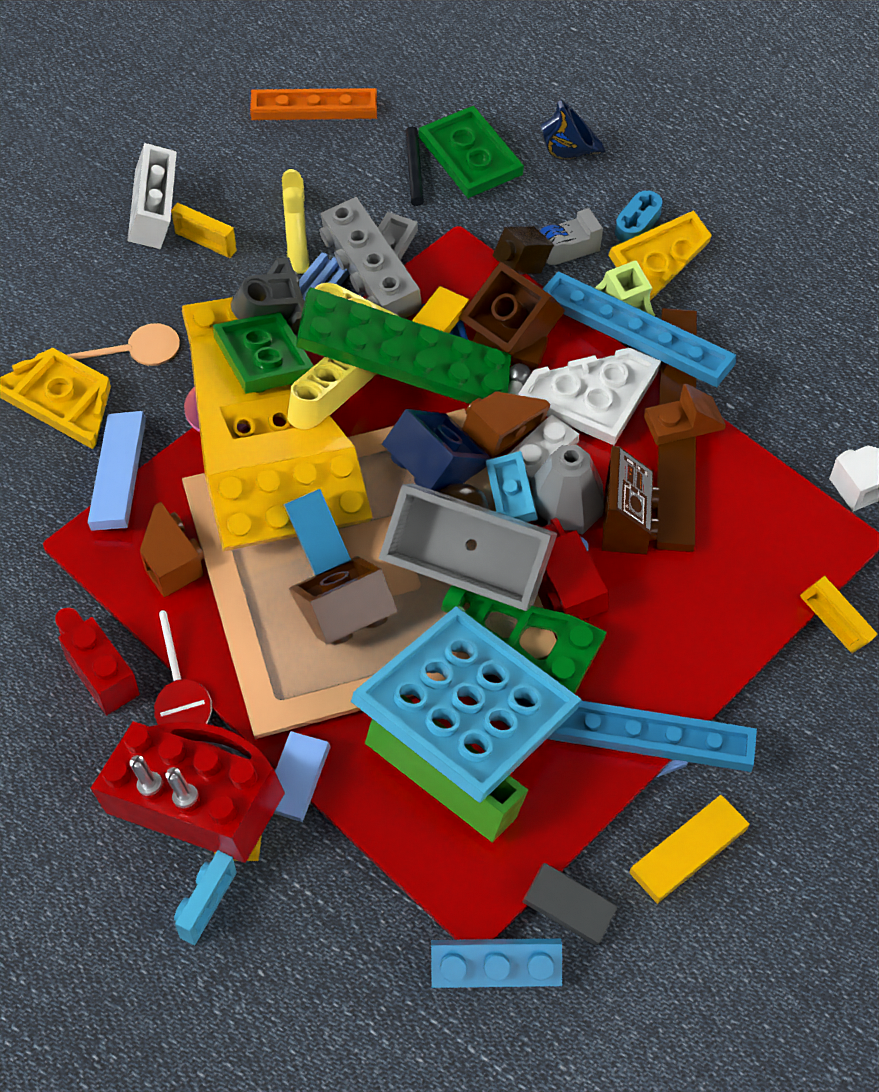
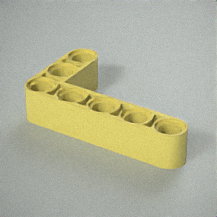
M321 283L315 287V289L396 315L334 283ZM324 357L291 386L287 417L289 423L299 429H310L317 426L377 373Z

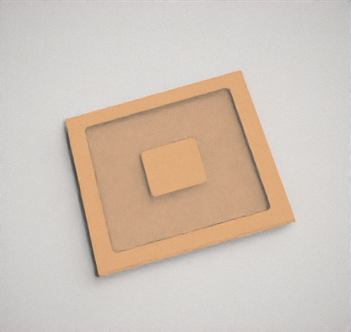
M465 409L446 413L463 428L467 416ZM394 426L348 437L355 446L373 518L370 522L338 528V531L351 559L358 556L382 569L398 612L387 616L388 620L380 626L374 628L364 627L353 632V637L350 640L338 645H332L331 643L327 645L315 636L290 593L289 587L315 576L298 537L223 551L205 473L182 478L255 739L361 711L351 702L353 692L447 614L441 610V606L451 584L379 559L402 484H415V477L407 469L395 464L390 457L392 454L382 445ZM486 467L463 484H470L483 491L490 504L489 510L496 512ZM473 539L468 541L467 547L470 550H475L477 547L476 541ZM537 594L534 606L543 608L539 595ZM465 603L463 609L467 610L470 604ZM491 612L485 621L487 628L503 638H508L518 623L515 618L499 612ZM537 627L526 629L519 640L521 647L538 660L548 658L557 641L552 631ZM463 651L452 652V654L459 659L470 658L469 655ZM426 673L432 680H446L440 673ZM411 694V695H404V696H406V697L408 698V697H411V696H414V695Z

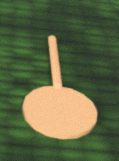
M151 323L141 326L134 331L126 345L67 355L75 360L129 351L131 357L138 363L147 366H158L169 362L176 356L180 349V339L177 332L170 326L161 323Z

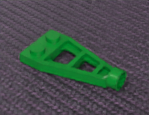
M453 585L449 588L441 606V610L446 613L457 606L574 694L602 646L607 633L569 614L531 606L530 609L524 611ZM465 603L470 604L467 610L463 609ZM491 612H499L518 621L508 638H503L486 627L485 621ZM537 627L556 634L558 640L548 658L544 660L535 659L521 647L519 640L526 629Z

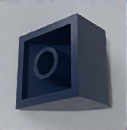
M405 409L382 443L392 454L390 456L392 461L401 468L407 469L415 477L414 482L416 485L437 492L447 485L466 482L487 467L486 460L493 459L446 413Z

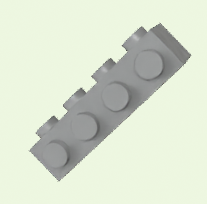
M357 197L320 213L323 225L319 229L321 238L327 247L332 246L334 248L338 265L342 270L347 269L349 271L351 283L358 294L363 292L367 300L402 318H407L422 309L419 287Z

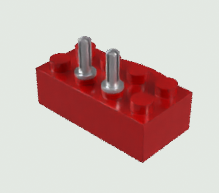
M133 721L90 788L106 814L215 853L219 850L243 863L247 862L285 794L274 768L254 745L236 733L224 728L196 722H173L147 726ZM201 741L226 745L240 751L251 759L229 753L220 747Z

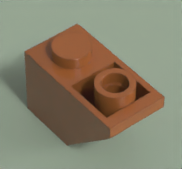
M162 502L154 505L140 553L145 571L163 597H166L204 576L201 560L205 556L198 542L194 538L188 540L185 536V527L177 513L173 512L170 514Z

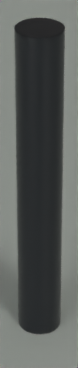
M411 126L405 130L410 198L412 205L420 206L424 203L419 136L418 129Z

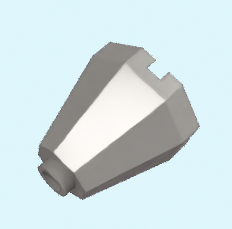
M561 445L549 456L529 481L538 520L534 521L543 527L551 524V519L557 518L564 530H577L578 534H583L603 516L605 508L603 483L589 453L578 445Z

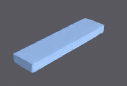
M143 411L113 413L107 416L88 517L91 531L128 528L146 423Z

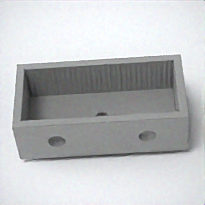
M413 483L402 484L379 559L527 611L531 606H534L558 533ZM470 539L475 540L477 543L475 550H470L467 547V542Z

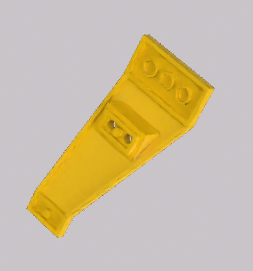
M233 297L183 305L182 314L190 344L205 479L222 550L228 551L297 537L283 504L317 489H321L337 528L370 522L373 516L355 446L331 416L328 415L313 428L299 429L291 425L287 419L292 385L245 394L213 334L214 324L239 320L231 310ZM273 418H282L285 421V425L281 427L276 426L273 423ZM246 424L250 431L248 433H241L238 431L237 425Z

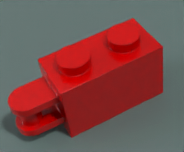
M557 518L551 519V524L542 528L558 534L541 584H545L549 592L546 594V599L550 610L569 614L581 620L607 611L609 591L577 530L566 534Z
M67 607L59 610L55 616V622L59 628L60 636L58 639L65 658L105 715H109L138 697L140 692L133 671L95 619L91 617L84 621L73 608Z

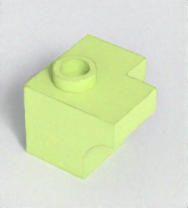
M637 260L607 271L601 283L594 287L655 316L650 303L652 286Z

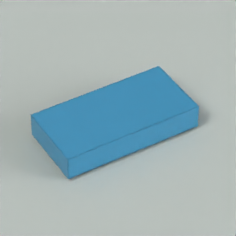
M321 489L283 504L314 575L323 573L351 560Z

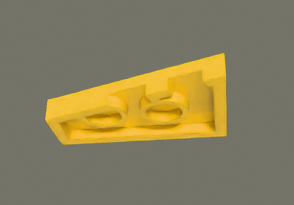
M691 211L612 247L608 256L616 267L637 260L652 286L650 293L651 301L709 243L712 235L695 211Z

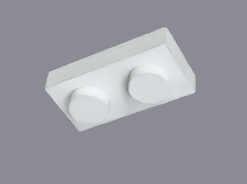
M551 414L508 454L522 452L530 481L549 456L561 445H576L579 442V433Z

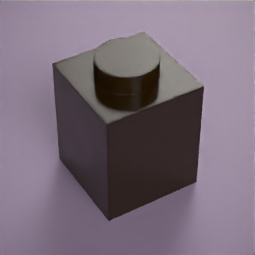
M534 226L504 227L492 256L499 263L501 261L519 274H540L554 244Z

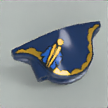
M562 99L557 102L554 115L541 124L547 150L555 158L566 160L587 154L605 152L603 143L572 107Z

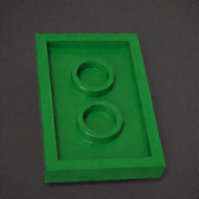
M474 105L419 128V138L467 198L523 175L524 165Z
M281 312L213 325L214 338L245 394L293 385L295 381L314 366L306 352L296 347L297 338Z

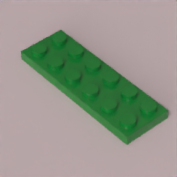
M309 287L305 297L296 342L297 348L471 404L477 398L484 399L495 391L508 393L511 355L509 353Z

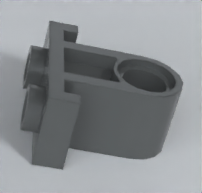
M277 258L267 274L252 275L242 282L231 301V310L234 316L238 319L281 312L294 335H298L305 300L299 287L298 274L293 270L290 258Z

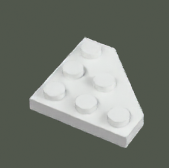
M625 348L616 350L615 355L597 359L596 356H590L569 361L566 367L549 370L548 366L534 369L518 395L547 400L551 404L546 415L547 417L553 414L566 425L611 445H615L659 372L661 361L634 349Z

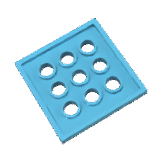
M455 606L353 692L351 702L472 798L481 803L578 709L581 699ZM463 651L466 654H468L470 658L459 659L452 654V652ZM426 673H440L446 680H432ZM493 674L497 676L501 680V682H489L483 677V675ZM412 694L420 702L416 704L405 702L401 695ZM469 696L477 704L471 706L463 704L458 697ZM525 698L529 700L533 704V706L523 707L519 705L515 701V699ZM445 719L452 727L447 729L440 728L432 720ZM500 720L506 723L509 729H496L491 725L490 721ZM475 743L483 748L484 753H472L466 749L465 744Z

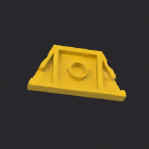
M51 348L37 354L31 360H23L12 365L13 372L0 377L1 399L87 447L94 449L97 444L111 388L107 376L55 348Z

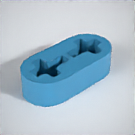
M641 191L631 199L616 219L615 236L619 241L625 242L649 231L661 215L663 203L660 195L653 191Z

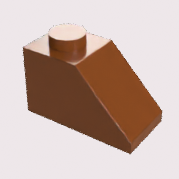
M495 391L484 399H475L466 409L467 416L462 429L489 456L494 458L527 437L544 422L551 404L545 399Z

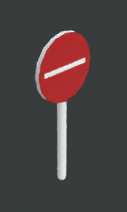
M161 610L159 616L173 682L166 685L158 694L154 704V717L157 724L173 722L208 724L212 713V700L208 691L200 683L189 679H181L167 612Z

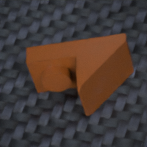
M689 384L683 385L679 401L646 408L644 414L656 445L724 430L726 426L714 398Z

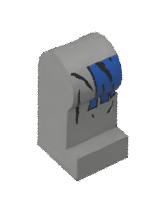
M590 208L578 211L576 219L561 223L558 226L549 225L540 230L554 244L546 263L557 265L600 251L603 227Z

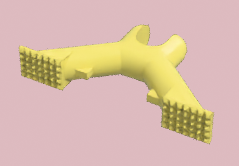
M289 169L282 176L287 258H290L293 270L297 274H304L309 268L304 212V182L297 170Z

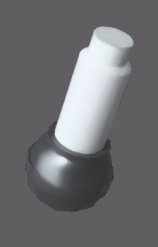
M517 363L510 368L508 394L518 395L532 374L530 368L525 364Z

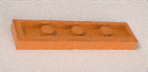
M377 88L251 90V120L377 119Z

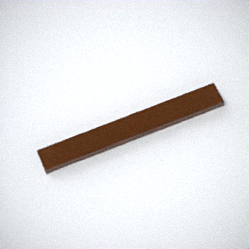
M662 308L661 320L697 336V311ZM661 361L659 370V405L679 401L683 385L689 384L696 388V378ZM696 436L658 445L657 487H659V503L656 509V518H658L656 549L694 551Z

